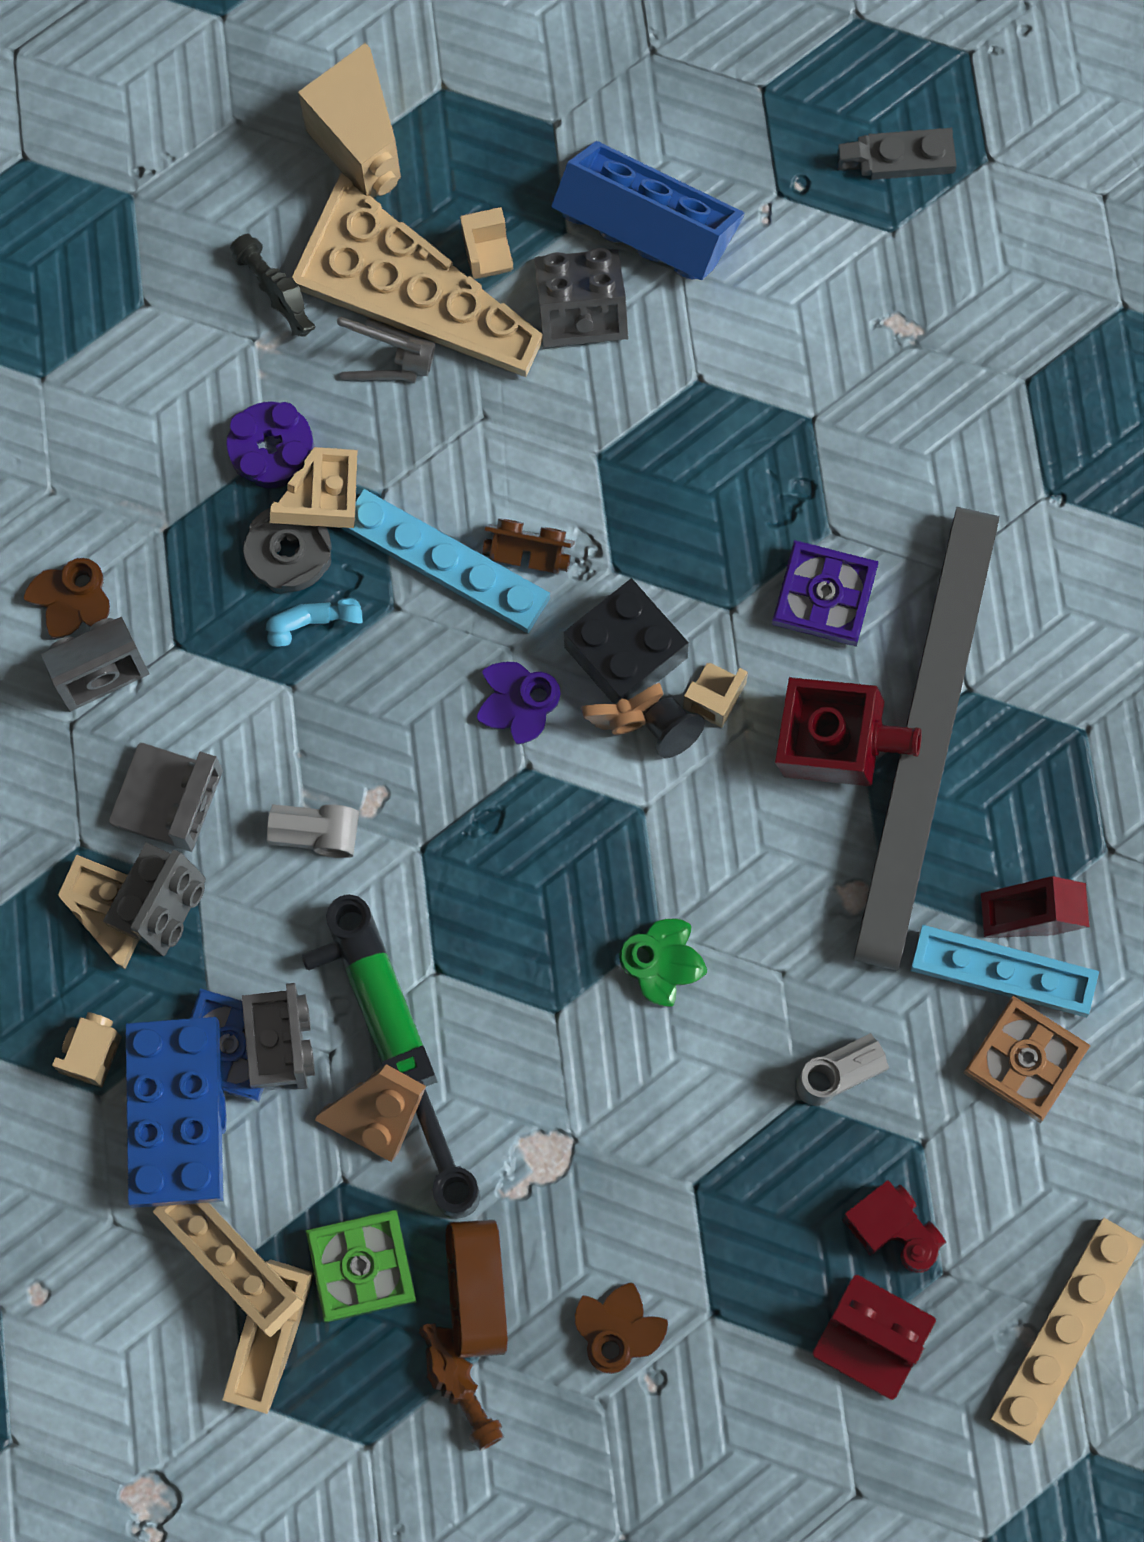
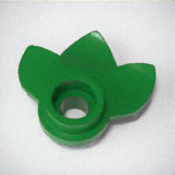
M663 919L656 921L646 934L631 936L623 943L620 949L619 959L624 971L638 980L642 995L653 1004L672 1007L676 1000L677 985L692 984L707 974V967L701 955L692 947L686 945L692 926L684 920ZM639 948L645 949L649 953L650 959L648 963H642L638 959L637 950Z

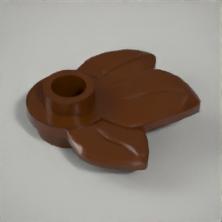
M87 558L73 559L62 570H44L29 584L23 597L28 603L47 607L46 625L49 635L54 639L71 635L79 629L83 622L91 627L96 622L108 618L110 613V601L102 590L104 583L102 570L96 562ZM87 575L90 577L87 585L83 587L75 585V581L79 576Z
M627 1283L614 1290L603 1304L592 1297L584 1295L581 1297L576 1308L575 1324L579 1333L588 1342V1359L592 1366L602 1373L615 1374L621 1372L630 1364L632 1358L652 1355L659 1348L667 1333V1319L655 1316L643 1317L642 1299L633 1283ZM607 1342H614L619 1347V1354L614 1359H607L601 1353L602 1346Z

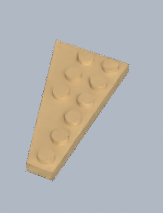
M342 173L340 174L292 275L301 292L527 377L543 341L542 333L506 304L495 300L482 289L481 284L471 276H465L440 251L405 223H399L383 210L381 204L370 195L367 197L353 186L349 178Z

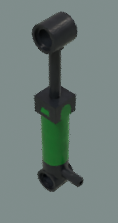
M348 894L336 898L329 905L326 914L327 925L334 942L302 954L301 958L305 969L309 971L341 958L382 1067L387 1064L426 1087L437 1083L434 1070L369 906L363 899L355 895ZM355 912L360 914L362 922L356 929L348 931L339 927V921L346 913ZM425 1088L415 1113L439 1172L435 1176L436 1179L432 1188L433 1197L443 1214L456 1219L464 1218L472 1214L479 1205V1186L472 1173L461 1166L456 1167ZM453 1182H462L470 1190L467 1199L460 1204H451L444 1199L445 1189Z

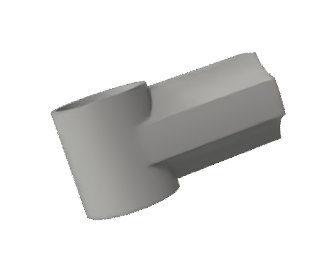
M272 804L267 824V842L269 845L314 849L315 853L327 857L351 858L354 855L359 811L341 805L320 806V809Z
M870 1033L828 1055L813 1058L807 1062L796 1081L797 1093L809 1105H824L832 1100L833 1097L887 1071L889 1065L880 1043ZM821 1072L826 1075L830 1082V1089L826 1091L813 1089L808 1082V1074Z

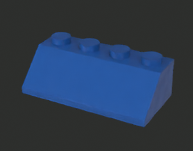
M597 140L567 162L551 206L562 212L563 217L568 221L591 226L599 230L603 238L616 243L623 242L637 249L640 256L651 261L660 260L674 267L676 273L680 276L701 281L715 269L745 212Z

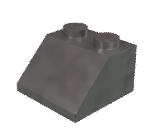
M122 616L115 620L113 618L100 620L90 627L89 632L76 638L65 637L59 639L49 647L50 650L41 654L52 682L70 712L150 675Z

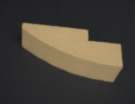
M269 1260L266 1263L304 1304L271 1337L264 1333L247 1314L222 1401L265 1414L269 1412L314 1277V1272L274 1260Z

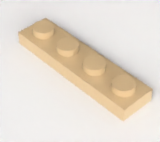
M210 1203L158 1206L153 1211L161 1222L269 1337L304 1304Z

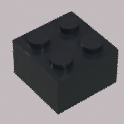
M632 578L564 631V648L613 704H617L621 699L629 700L655 685L688 658L689 642Z

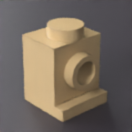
M88 1012L85 1019L80 1018L77 1028L71 1027L65 1037L62 1052L66 1054L65 1059L55 1057L52 1066L60 1074L102 1088L122 1038L114 1028H111L113 1021Z

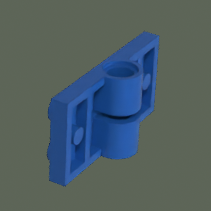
M217 1017L126 1023L128 1205L132 1208L224 1202L222 1134H225L227 1112L225 1096L221 1088L219 1020Z

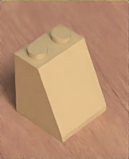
M364 43L301 89L298 94L307 133L341 172L352 181L358 190L367 197L370 195L374 198L377 195L382 196L390 192L397 184L398 179L401 178L395 137L370 47Z

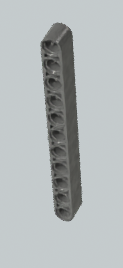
M956 507L906 724L907 728H921V749L918 757L908 754L899 755L853 959L855 961L897 971L899 969L1000 516L962 507Z

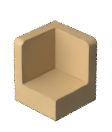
M502 207L460 216L462 237L472 278L478 279L512 271L513 262L506 237V225Z
M707 663L697 682L692 681L686 691L683 709L691 713H697L705 720L723 728L746 685L748 671L739 668L736 675L712 663Z

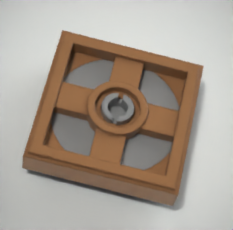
M1012 996L963 1073L1041 1123L1091 1045L1015 996Z

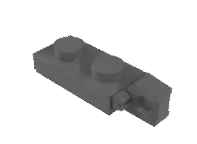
M952 128L868 134V136L858 137V142L839 144L837 151L839 171L861 169V175H869L871 180L953 174L957 167Z

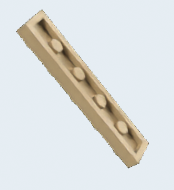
M1106 1218L1101 1219L989 1421L1029 1445L1033 1444L1144 1244V1240Z

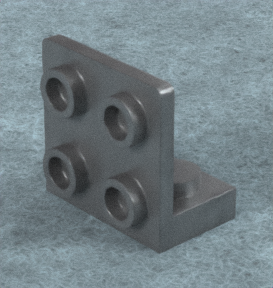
M595 248L588 252L568 254L554 252L546 256L534 258L543 347L628 339L626 295L619 251L617 249Z
M139 743L110 815V824L114 827L192 852L223 772L217 757L199 751L198 757L195 760L149 744Z

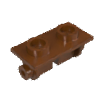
M498 518L497 525L489 524L485 526V531L494 532L493 539L485 538L482 555L490 556L492 561L521 566L524 550L531 552L528 568L551 572L557 575L559 571L568 572L571 555L563 554L564 548H571L575 545V541L565 539L566 531L549 527H541L540 533L524 531V523Z

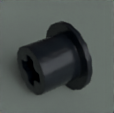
M672 697L658 701L648 710L644 717L646 721L645 726L658 740L656 751L663 758H672L688 749L699 738L705 725L704 718L697 713L688 714Z

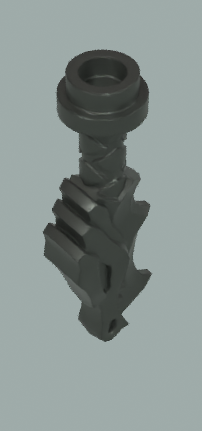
M243 234L236 238L230 246L233 260L238 265H249L248 267L260 282L258 284L260 290L269 295L271 308L279 311L287 319L291 327L292 336L305 337L315 329V325L304 312L305 306L298 284L293 278H287L286 273H281L276 268H270L263 261L261 256L263 245L257 238L252 237L250 234Z

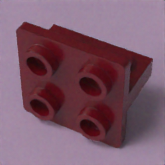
M854 1275L812 1355L815 1359L881 1396L894 1400L900 1392L909 1372L917 1364L924 1350L923 1346L936 1323V1319L934 1316L860 1275Z

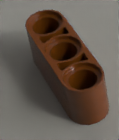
M495 1220L448 1222L445 1242L452 1333L456 1356L458 1358L505 1355L508 1334L500 1237L497 1223Z

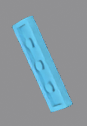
M922 925L910 970L1010 998L1015 996L1025 1002L1086 1018L1090 1014L1099 975L1097 970L927 925Z

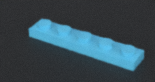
M366 489L362 491L355 503L354 528H342L349 534L527 634L550 600V592Z

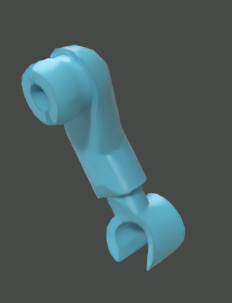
M354 598L341 599L337 602L338 606H331L330 602L299 604L269 618L266 623V630L268 631L267 641L269 645L276 647L289 645L292 640L290 631L308 624H326L337 619L357 624L363 623L361 606Z

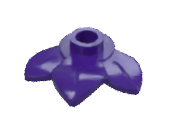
M510 661L492 664L483 669V676L494 693L487 698L477 714L478 722L492 729H507L511 727V734L517 745L536 739L545 729L546 715L552 712L559 704L561 692L556 679L545 672L530 673L520 663ZM535 689H543L547 693L546 698L542 701H535L530 695Z

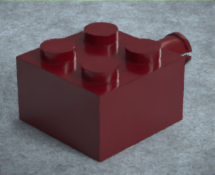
M789 677L775 764L785 778L871 787L876 756L880 752H889L918 757L921 749L922 730L919 727L907 728L883 725L884 699L875 685Z

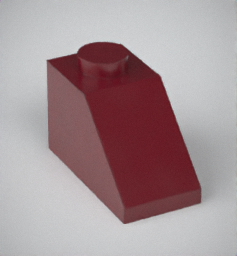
M1050 876L981 893L984 937L1049 936L1090 927L1086 883Z

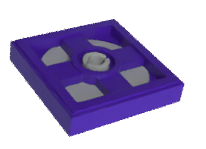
M794 540L772 625L857 647L879 561Z

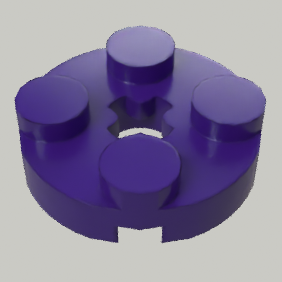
M262 402L252 405L243 412L236 414L230 422V431L227 436V451L231 464L242 478L244 476L247 480L253 481L257 486L263 488H279L288 485L293 475L304 467V460L314 448V439L307 420L297 411L294 405L288 402ZM268 436L282 440V443L276 445L277 452L273 454H268L266 448L259 449V444L264 442V438Z

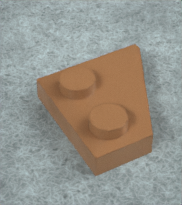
M386 1064L371 1074L365 1082H359L349 1089L343 1097L332 1104L329 1103L324 1106L315 1121L392 1162L400 1151L426 1086Z

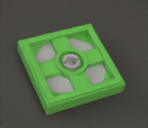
M397 1210L306 1230L325 1323L416 1302Z

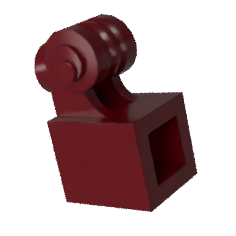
M889 1180L846 1212L842 1218V1221L870 1256L890 1241L901 1242L905 1246L900 1255L901 1263L905 1269L913 1273H923L929 1270L937 1260L938 1251L946 1244L945 1238L932 1222L928 1221L923 1225L919 1221L918 1216L913 1211L917 1204L909 1192L900 1184L894 1187Z

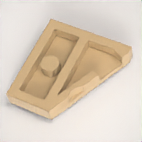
M314 447L304 460V467L296 472L288 482L287 491L278 503L274 501L270 508V523L354 528L357 450Z
M76 855L58 896L120 968L126 969L138 940L109 927L103 920L128 875Z

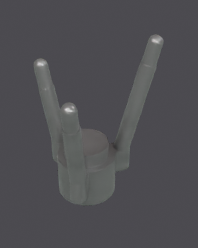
M343 317L337 319L339 326L398 347L395 364L402 366V370L343 371L340 373L342 380H404L415 383L417 374L428 376L433 361L435 343L411 336L371 318L366 320V325Z

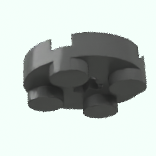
M269 508L261 512L252 521L246 537V543L244 541L243 551L248 568L256 580L269 587L271 591L277 594H284L308 588L323 576L324 572L331 565L332 545L327 527L270 523ZM287 539L290 544L296 542L300 544V547L295 550L296 554L294 556L287 557L286 555L279 556L277 554L281 550L280 542Z

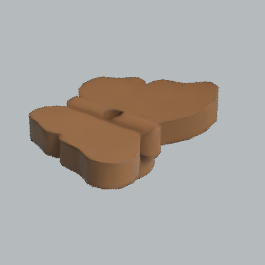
M657 683L629 700L621 699L617 704L586 705L581 707L584 719L589 720L595 727L602 730L611 729L614 735L625 734L635 731L646 724L644 718L646 713L659 701L664 693L661 684Z

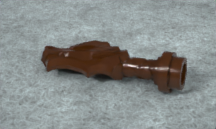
M436 1323L422 1325L419 1334L424 1338L428 1346L426 1348L427 1378L431 1382L433 1389L440 1390L442 1397L448 1398L450 1404L460 1405L467 1420L473 1427L470 1430L472 1434L468 1436L472 1445L476 1444L479 1451L493 1446L504 1438L500 1430L503 1426L499 1419L494 1421L492 1418L488 1419L480 1402L474 1395L478 1384L470 1376V1370L474 1364L456 1356L451 1328L436 1327Z

